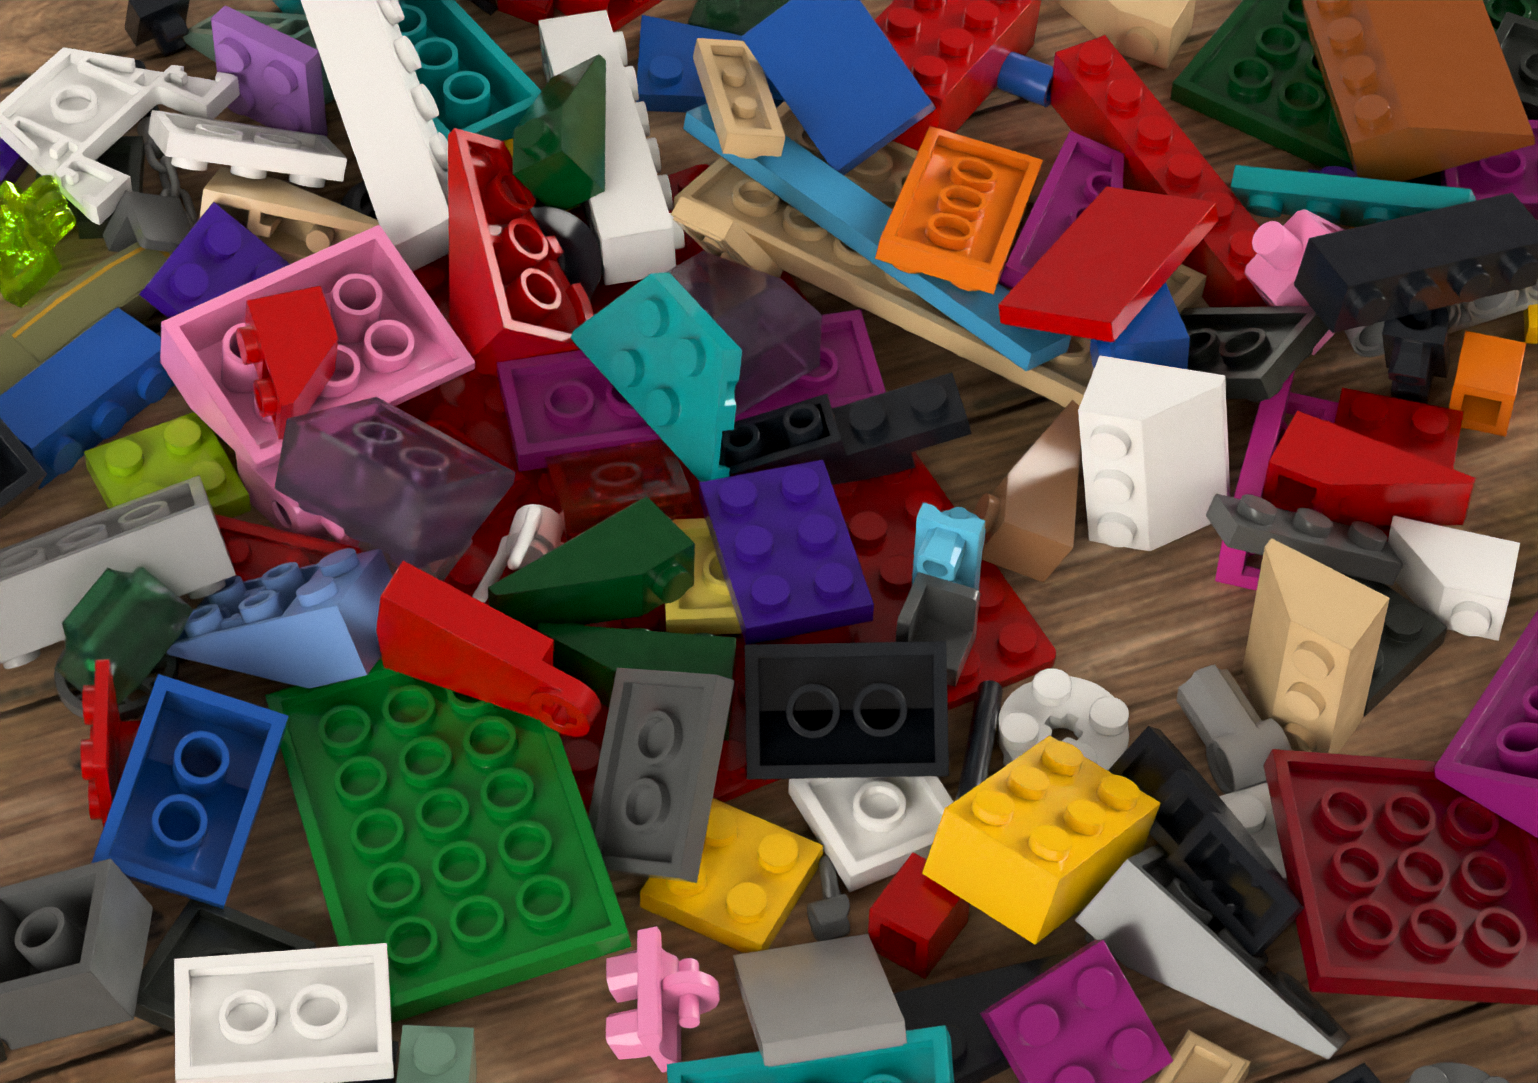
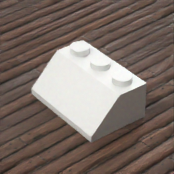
M1099 355L1078 409L1089 541L1104 543L1113 547L1152 551L1210 525L1211 523L1206 517V513L1215 494L1230 497L1225 375Z

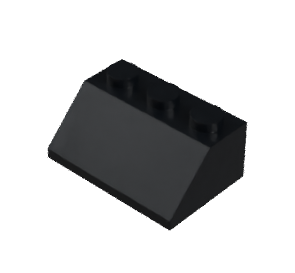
M946 641L744 645L747 779L949 776Z

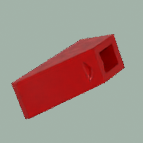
M1297 410L1268 462L1262 498L1279 509L1297 512L1298 508H1309L1325 515L1331 521L1351 525L1353 521H1363L1372 525H1391L1393 516L1435 525H1463L1467 517L1476 478L1449 466L1435 463L1398 449L1391 444L1374 440L1337 426L1330 421L1321 420Z

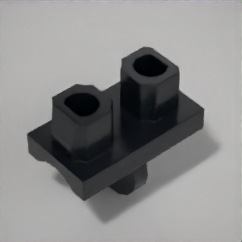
M1446 307L1384 322L1382 338L1386 368H1389L1388 378L1392 380L1391 397L1428 404L1433 376L1447 378L1450 366V350L1448 338L1449 314Z

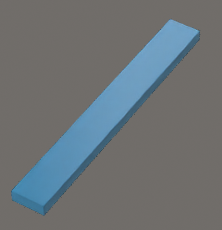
M708 104L686 112L683 129L1024 371H1029L1068 351L1071 340L1070 335L1000 323L998 304L1010 291L999 283L994 295L980 290L966 291L954 286L950 281L924 273H906L898 270L890 263L875 259L880 237L893 209L788 136L785 137L781 157L759 156L754 159H745L733 154H723Z

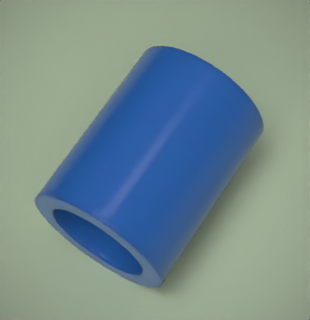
M1012 51L1006 57L1001 67L997 87L1015 96L1048 107L1051 101L1053 66Z

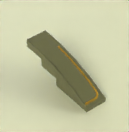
M136 242L105 259L54 293L0 336V395L117 307L144 324L157 309L141 297L139 293L173 251L165 252L145 249Z

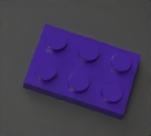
M823 460L699 482V501L746 645L873 621L874 603Z

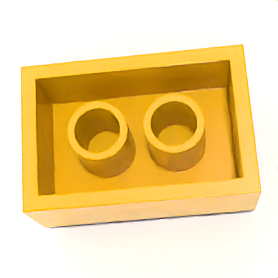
M1049 735L944 809L922 874L1036 945L1089 904L1128 858L1142 852L1161 803L1140 791L1138 786L1130 779L1114 775L1083 756L1082 752L1074 745L1058 741Z

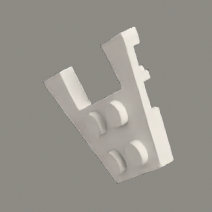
M63 47L0 102V137L88 219L100 225L115 211L125 190L132 191L130 176L96 162V160L158 104L165 105L189 116L216 118L240 95L238 77L222 72H217L215 80L187 76V73L184 72V66L171 65L164 72L135 67L134 58Z

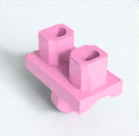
M657 926L637 930V950L606 958V980L609 991L617 1003L637 999V1009L609 1014L606 1017V1040L619 1060L651 1056L660 1071L667 1072V1064L681 1062V1027H697L700 1024V1014L709 1012L717 1006L720 1000L718 981L713 976L700 972L697 960L686 958L679 961L677 956L663 950L661 932Z

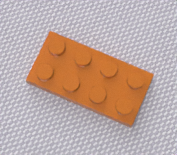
M929 126L880 237L875 259L890 263L898 270L906 273H924L950 281L954 286L962 290H980L994 295L1037 183L1043 160Z

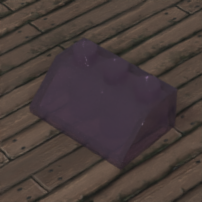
M373 397L287 418L274 489L297 501L298 506L303 511L323 516L344 528V533L347 536L358 541L368 542L388 553L394 563L400 565L402 561H405L420 569L427 567L429 563L456 556L460 553L513 485L516 472L386 401Z

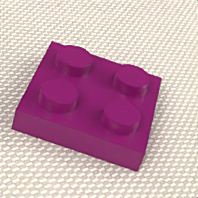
M1103 939L1093 940L980 1013L1020 1083H1141L1173 1062L1171 1055Z

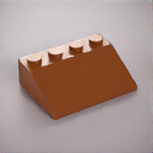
M1301 0L1310 41L1356 177L1403 182L1536 144L1532 128L1483 0Z

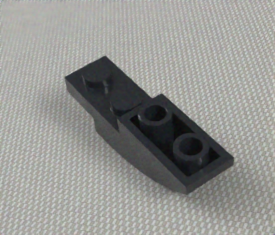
M951 372L833 409L828 394H824L735 421L734 430L722 431L719 465L730 468L729 477L823 460L831 484L835 485L882 477L915 468L911 452L972 433L953 373Z

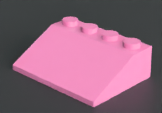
M380 225L161 322L160 363L191 410L255 471L475 369L476 363ZM321 285L338 335L335 372L293 435L279 440L271 416L262 418L259 413L254 394V380L259 378L254 364L244 365L241 359L236 330L239 327L245 326L246 300Z

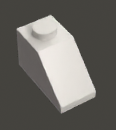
M1393 516L1387 543L1403 563L1395 580L1419 608L1446 625L1447 630L1456 631L1466 636H1479L1499 641L1509 603L1520 543Z

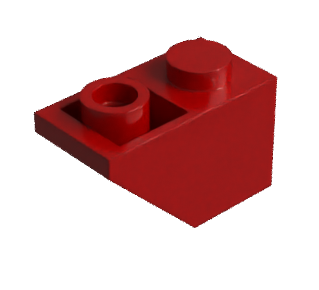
M321 285L246 300L245 326L239 327L236 330L241 359L244 365L254 364L259 378L254 380V394L259 413L262 418L271 416L279 440L293 435L335 372L338 335Z

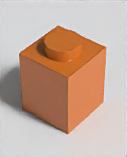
M1465 330L1448 407L1449 409L1464 411L1461 428L1506 437L1516 398L1526 343Z

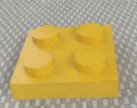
M713 798L697 883L649 877L640 891V907L742 953L768 950L819 868V860L823 857L824 845Z

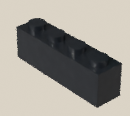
M1507 193L1311 237L1308 239L1294 286L1332 333L1361 326H1370L1378 322L1412 314H1421L1429 310L1462 302H1472L1479 298L1513 290H1522L1536 285L1538 279V221L1513 193Z

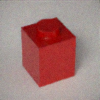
M912 852L870 907L868 934L876 953L926 979L968 923L970 903L922 874L927 859Z

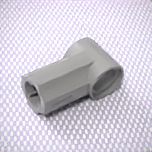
M1215 664L1195 671L1186 683L1178 687L1176 701L1206 745L1208 766L1220 790L1224 794H1229L1267 782L1263 764L1272 749L1291 750L1288 738L1275 720L1269 718L1262 721L1228 669H1218Z

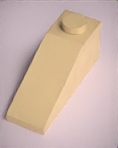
M1054 0L1097 38L1106 35L1121 55L1167 70L1192 29L1196 0Z
M220 167L203 189L200 217L215 202L290 264L379 225L378 220L280 179L266 177V179L241 177L230 172L231 169Z

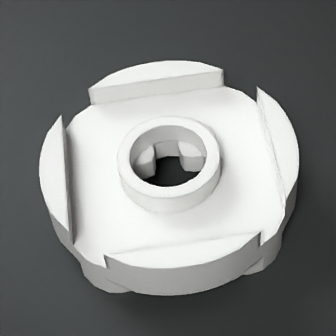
M1059 669L1039 671L1034 676L1032 682L1023 684L1011 693L1000 710L997 725V745L999 744V748L1004 754L1003 764L1006 766L1049 735L1052 736V729L1066 728L1073 731L1079 739L1075 740L1066 737L1062 740L1063 742L1074 745L1082 752L1083 756L1109 770L1128 749L1129 711L1123 701L1115 698L1104 688L1093 682L1069 676Z

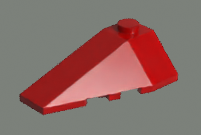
M454 128L448 134L449 317L453 331L476 362L475 369L471 371L498 377L497 362L581 350L570 337L576 328L594 316L590 300L581 283L572 285L569 283L557 260L564 253L555 235L544 236L530 211L536 200L531 191L512 174L513 158L504 141Z

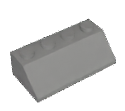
M200 475L0 549V664L2 663L5 669L25 665L41 655L39 649L62 640L65 641L66 645H77L101 634L103 631L101 626L123 617H126L128 622L141 621L161 612L164 609L163 602L187 593L190 599H198L211 595L225 587L224 579L235 576L236 573Z

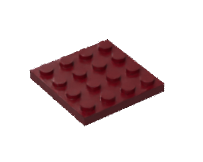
M1279 749L1271 750L1263 766L1288 886L1304 908L1295 918L1310 992L1538 1005V838L1435 778L1434 767L1438 761Z

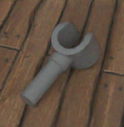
M823 856L819 860L823 899L807 904L809 924L817 942L832 940L850 933V923L847 918L850 911L849 899L846 894H841L838 886L837 871L828 856Z

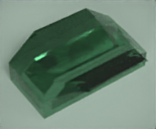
M137 567L132 573L106 568L62 622L66 654L54 669L82 692L83 685L95 684V660L110 659L117 704H119L142 683L181 635L193 608L144 567Z

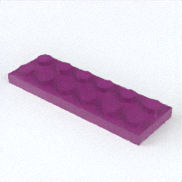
M861 309L723 329L742 350L740 376L734 390L736 402L735 421L824 394H828L833 409L886 393ZM582 350L497 362L498 383L519 472L670 449Z

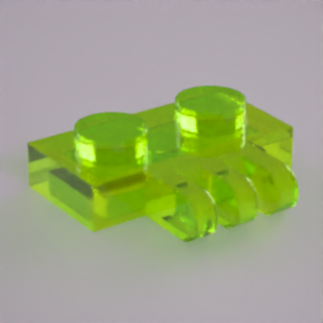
M43 175L37 178L25 191L7 180L0 185V292L4 300L20 308L62 269L52 248L76 224V218L68 207V202L63 193L60 192V187L55 177L52 175Z

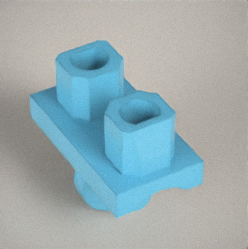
M923 502L916 521L912 585L917 573L920 572L975 588L979 591L982 551L986 532L985 520L980 519L976 514L967 511L963 507H954L951 510L940 512L934 505Z

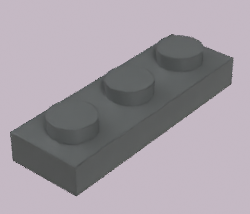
M1215 494L1206 513V517L1229 548L1263 555L1266 544L1272 538L1341 574L1392 586L1403 566L1402 561L1387 543V535L1376 526L1363 521H1353L1351 525L1331 521L1325 515L1309 508H1298L1297 512L1279 509L1265 499L1249 494L1243 495L1241 499Z

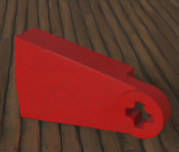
M402 561L380 597L376 631L384 668L539 719L549 728L564 735L581 737L589 732L601 711L600 699L586 684L553 667V639L419 568Z

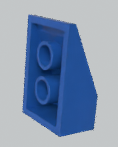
M158 674L91 864L111 858L130 880L224 909L285 735L288 715Z

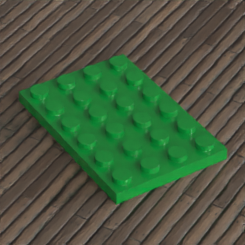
M382 659L376 662L366 676L310 689L293 686L265 695L270 710L288 715L285 735L280 748L338 945L340 947L387 943L391 1023L632 947L628 929L559 732L549 728L539 719L384 668Z

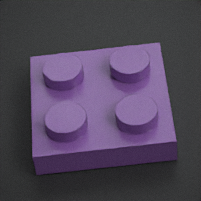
M225 5L211 18L217 72L228 73L238 77L240 95L227 107L238 115H245L270 128L324 135L327 137L321 59L318 50Z

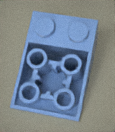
M346 548L327 555L317 564L299 568L296 562H288L270 569L260 578L243 582L241 576H232L224 579L225 587L206 596L196 609L190 611L181 619L182 626L164 647L170 656L308 689L366 676L381 657L376 631L380 597L393 576L381 548L356 554L353 548Z

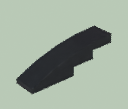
M1148 726L1108 771L1114 775L1130 779L1138 786L1140 791L1161 803L1149 833L1170 855L1165 861L1250 955L1259 958L1304 908L1270 859L1206 780L1160 729Z

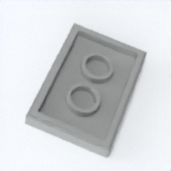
M869 934L733 955L735 978L765 1066L773 1067L903 1046V1044L907 1043L905 1020Z

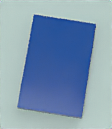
M790 0L741 36L829 166L842 175L850 172L936 109L861 0Z

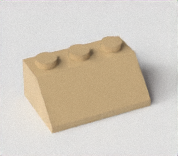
M1271 538L1264 548L1242 671L1258 716L1262 721L1271 718L1281 726L1288 738L1291 750L1338 754L1363 719L1390 598Z

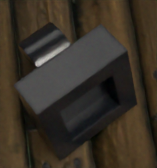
M128 0L125 30L135 46L154 39L165 57L186 49V44L181 37L189 32L186 26V19L190 0Z

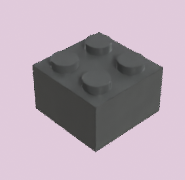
M111 858L0 887V1038L11 1050L134 1020L153 907Z

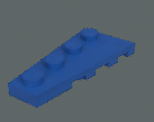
M642 15L637 71L639 99L636 102L644 101L647 111L685 113L707 104L693 60L696 39L743 41L741 35ZM764 71L775 107L777 108L785 100Z

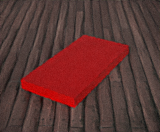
M1106 186L998 304L1000 323L1113 343L1218 222L1217 202Z

